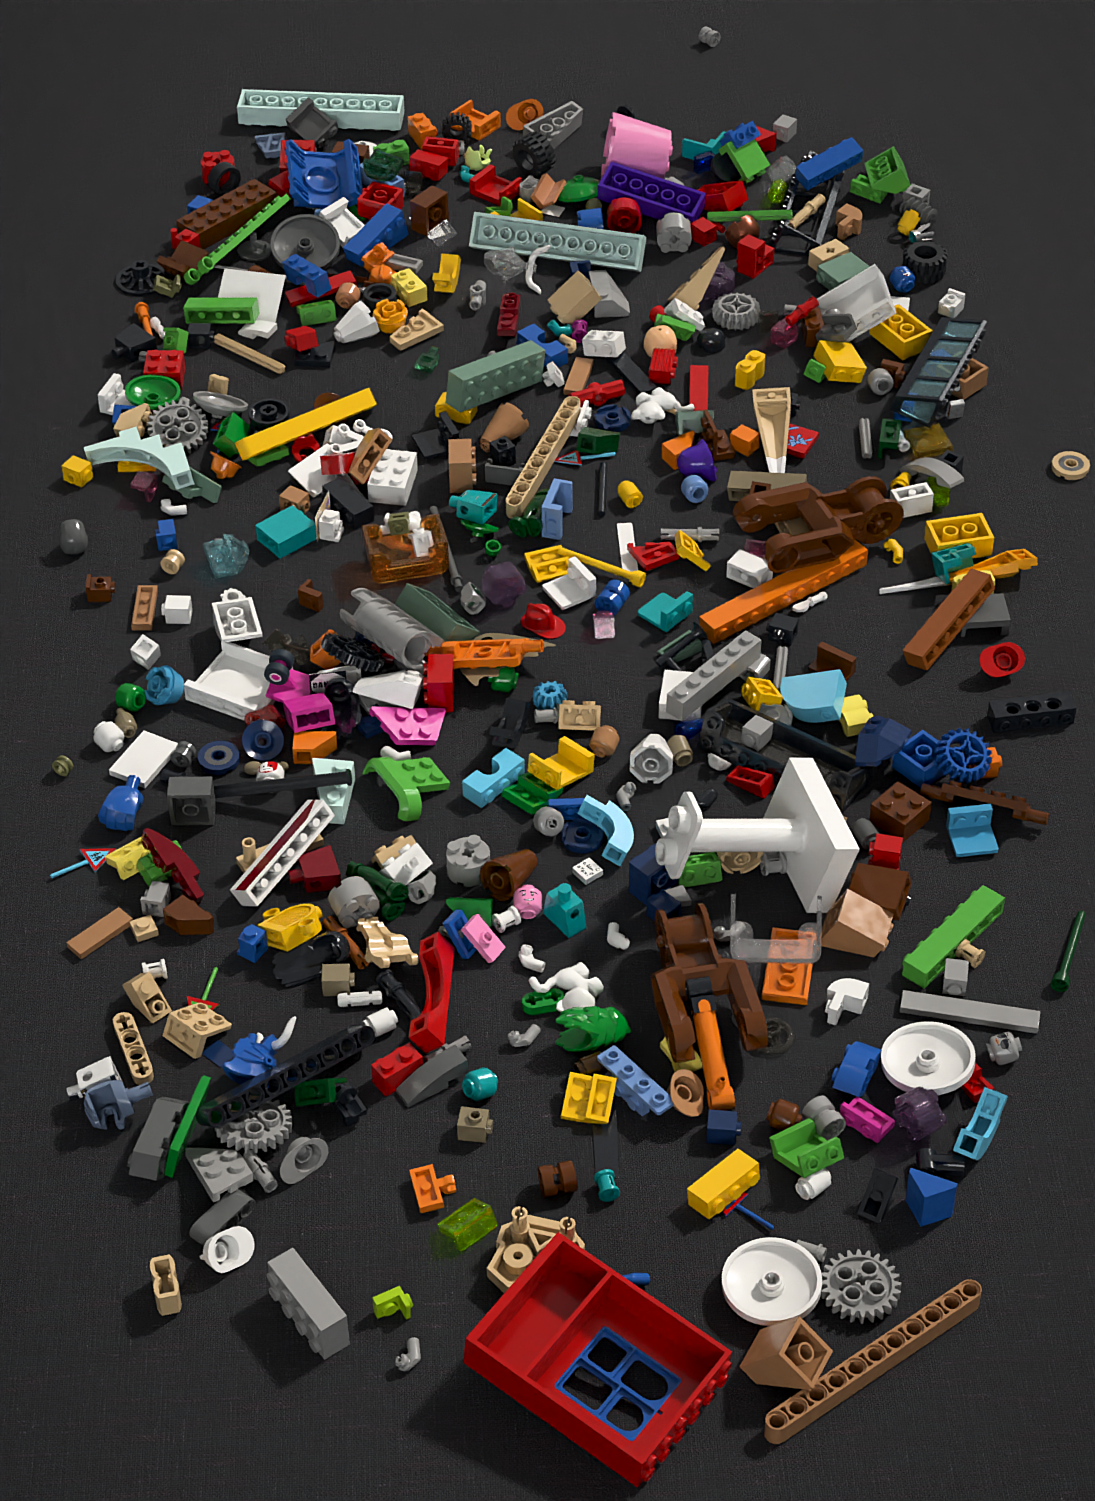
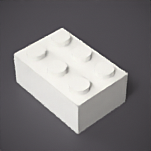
M386 449L371 472L367 484L369 502L406 506L418 470L417 452Z

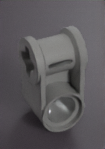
M529 175L521 182L519 198L527 203H532L533 200L530 196L539 180Z
M763 852L759 864L763 876L775 872L786 873L787 863L782 852Z

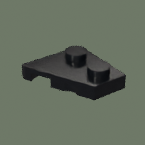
M335 341L321 343L318 347L308 348V350L305 349L304 351L301 350V352L296 350L294 366L330 368L335 350Z

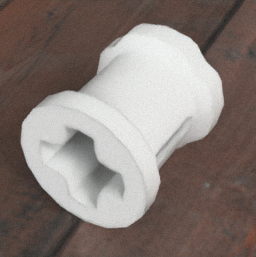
M511 906L501 914H493L492 921L498 932L502 933L505 931V928L513 924H520L521 917L518 910Z
M164 959L151 964L142 963L143 973L150 972L154 979L168 978Z

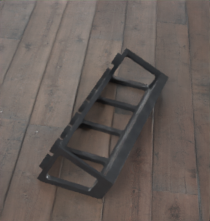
M810 150L807 156L803 155L800 163L806 162L818 154ZM796 168L792 173L793 177L789 182L790 186L786 191V196L780 210H790L794 196L814 198L817 195L815 193L796 191L799 181L795 178ZM845 171L824 181L827 182V186L822 195L825 197L826 202L820 206L818 213L809 216V218L816 219L812 232L797 231L788 226V219L776 220L777 224L769 240L770 246L775 248L774 252L809 256L810 250L821 246ZM792 210L793 215L795 216L799 211ZM783 234L795 235L808 242L806 250L777 247L776 244Z

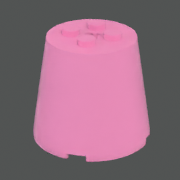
M612 112L611 117L613 119L609 120L603 152L606 162L602 164L601 179L611 162L664 179L665 173L669 170L668 160L673 149L671 130Z

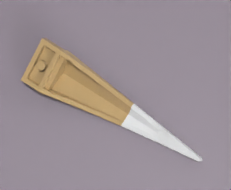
M790 387L752 389L754 414L769 472L785 473L791 413Z

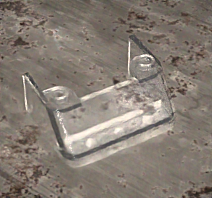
M731 894L730 954L733 959L745 960L746 963L814 964L820 959L822 896H817L816 923L803 924L798 931V940L753 939V929L750 924L735 921L736 894Z

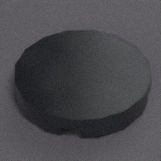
M719 152L712 158L710 169L719 182H733L741 177L728 153L721 155Z

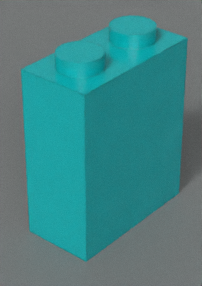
M293 505L255 525L257 540L280 559L317 539L315 522Z

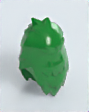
M572 1007L562 1011L556 1019V1023L563 1024L565 1028L570 1029L560 1033V1038L555 1043L567 1051H593L612 1045L620 1040L622 1041L626 1033L631 1032L626 1018L615 1007Z

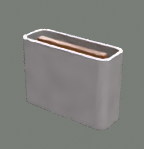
M959 399L948 402L946 411L948 419L963 416L964 400Z

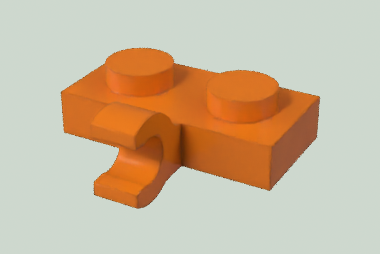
M433 1164L409 1170L420 1213L444 1208L441 1192L445 1194L457 1192L454 1176L447 1175L437 1179Z

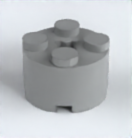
M668 213L664 215V218L657 221V243L661 251L664 253L669 251L686 252L692 241L689 219H686L681 213Z
M471 835L448 843L446 860L449 879L456 884L457 882L464 883L466 887L482 884L480 870L490 860V850L488 845L479 836Z
M362 877L346 878L341 881V886L337 889L334 887L330 891L328 902L339 922L345 928L358 926L359 918L370 919L374 917L379 909L377 896L369 883Z

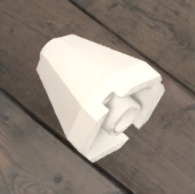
M362 301L354 304L335 326L333 334L338 342L341 341L344 344L369 338L380 331L376 319L368 314L371 311Z
M659 734L648 735L631 751L630 772L642 783H648L647 780H654L653 783L659 784L672 774L673 754L665 739Z

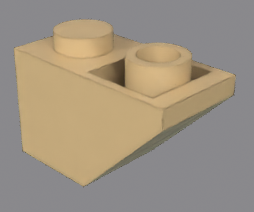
M144 403L121 413L113 428L116 437L120 436V431L137 426L140 438H142L145 434L147 422H150L149 416H152L149 405Z
M150 972L140 973L122 985L133 1005L152 1023L172 1011Z

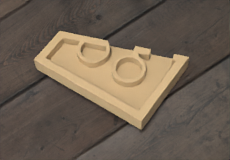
M422 308L419 311V315L410 318L406 326H401L390 336V343L401 351L444 331V325Z

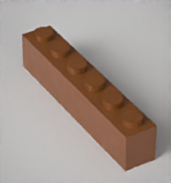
M975 569L969 570L903 649L907 664L926 671L931 667L994 591L995 586L991 574Z

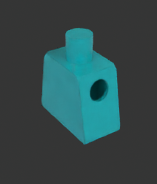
M562 883L546 894L543 914L568 938L587 929L583 901L571 890L569 884Z

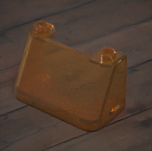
M439 513L427 515L421 519L420 528L423 527L424 530L431 531L434 545L428 548V556L416 558L412 541L408 538V534L413 533L412 530L407 534L391 536L390 533L382 535L381 527L377 524L362 525V534L373 581L376 583H388L442 574L448 570V540Z

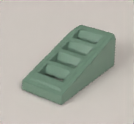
M688 630L658 650V655L661 656L670 648H673L688 636L691 630ZM696 639L691 642L690 645H687L672 658L673 661L677 663L701 652V641Z

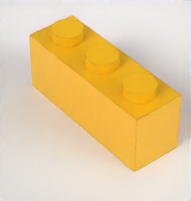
M740 1149L735 1150L687 1188L688 1205L710 1220L713 1216L722 1212L733 1200H737L748 1188L756 1185L758 1180H760L759 1163Z

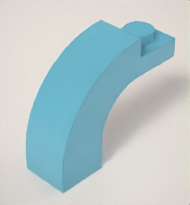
M587 795L577 814L596 824L605 832L608 843L601 856L621 866L634 839L631 822L626 814L611 801L604 805Z
M984 1087L969 1125L965 1129L961 1128L953 1151L975 1160H979L984 1155L1000 1123V1116L1007 1101V1095Z

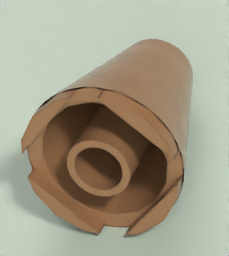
M510 403L500 404L480 438V447L485 452H490V442L504 436L512 441L524 434L529 429V422L527 418L525 420L522 418V411Z

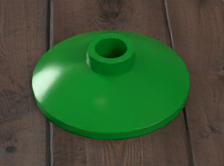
M461 520V524L471 530L472 535L476 537H483L484 534L495 533L499 530V528L486 523L478 524L468 520Z

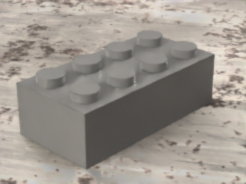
M291 1248L268 1261L269 1273H267V1278L271 1286L269 1293L274 1301H279L282 1304V1310L286 1317H292L295 1321V1326L300 1335H306L311 1349L315 1353L319 1352L325 1360L350 1345L347 1315L295 1249Z

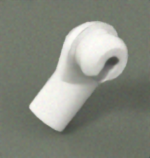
M385 746L381 749L382 757H391L394 761L411 759L410 751L399 753L390 746Z

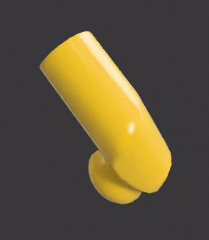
M895 539L885 541L883 544L884 549L886 548V551H893V562L896 564L903 561V548Z

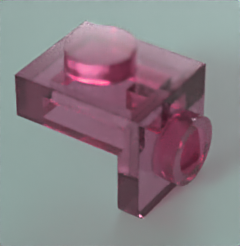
M598 611L597 614H593L595 638H614L615 623L613 614L609 613V611Z

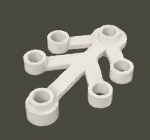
M360 419L356 420L353 425V429L356 432L366 434L368 430H372ZM340 424L337 429L338 435L350 438L354 442L343 445L331 444L326 451V455L342 454L355 450L364 436L350 431L348 425ZM381 429L392 439V435L389 431Z

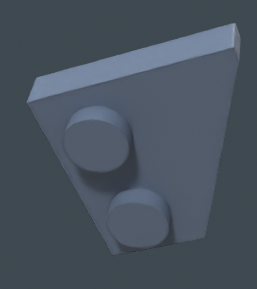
M286 133L255 136V141L265 158L280 157L281 140H287Z

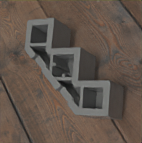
M161 1097L154 1102L133 1153L129 1156V1175L155 1181L164 1178L170 1146L190 1102L169 1097Z

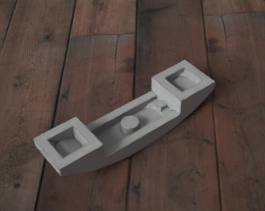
M919 458L899 468L901 473L908 472L911 476L921 472L936 477L937 485L952 488L964 482V477L950 465L934 458Z

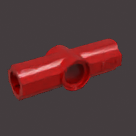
M621 379L602 385L593 382L586 389L570 393L569 396L578 397L580 399V407H583L585 400L589 401V405L602 406L608 399L624 395L625 387Z

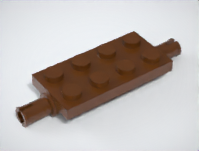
M950 780L948 784L943 783L942 787L925 783L921 787L920 795L954 803L957 795L1014 809L1013 818L1043 825L1048 823L1049 813L1031 809V804L1026 803V798L1012 795V799L1005 798V793L991 790V793L987 794L984 793V788L970 785V788L966 789L963 788V783Z

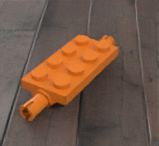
M529 638L447 641L442 643L441 647L435 646L432 648L430 646L425 655L453 654L454 669L466 667L470 669L478 667L496 668L497 666L512 668L520 665L526 653L543 652L544 641L543 639L529 640Z

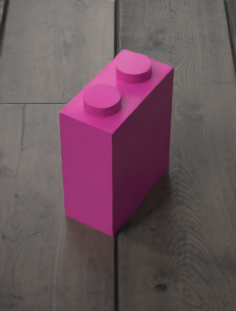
M323 692L283 700L286 721L295 733L335 724L332 703Z

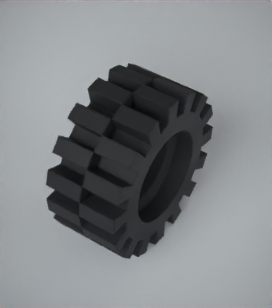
M453 112L451 116L448 114L442 122L443 138L463 140L464 143L465 139L469 140L472 131L469 117H465L463 113L459 115V112L456 115ZM459 125L463 127V130L456 132L451 130V127Z

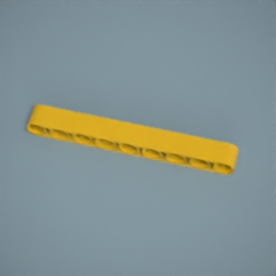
M367 388L245 437L234 444L244 461L296 440L299 436L308 435L375 407L377 403L370 389Z

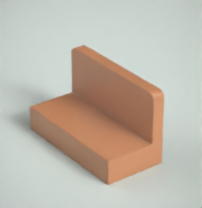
M547 173L543 174L530 198L539 209L553 205L566 181L563 179L555 183Z

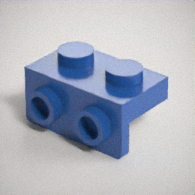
M751 121L746 125L744 123L735 127V131L732 129L723 134L724 138L719 142L724 146L732 141L735 148L738 149L761 134L754 122Z

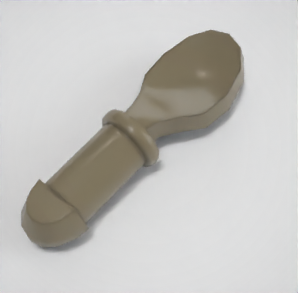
M257 761L247 763L244 766L245 773L257 775V770L261 763ZM281 761V763H278L284 771L289 768L286 762Z

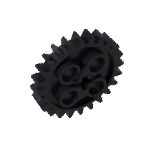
M330 633L328 635L325 634L321 643V648L328 652V655L335 656L334 659H338L346 665L355 666L357 669L362 668L364 671L378 672L383 669L386 662L382 654L377 653V650H373L371 646H367L359 640H353L348 636L346 638L341 634L340 636L335 633L333 635Z

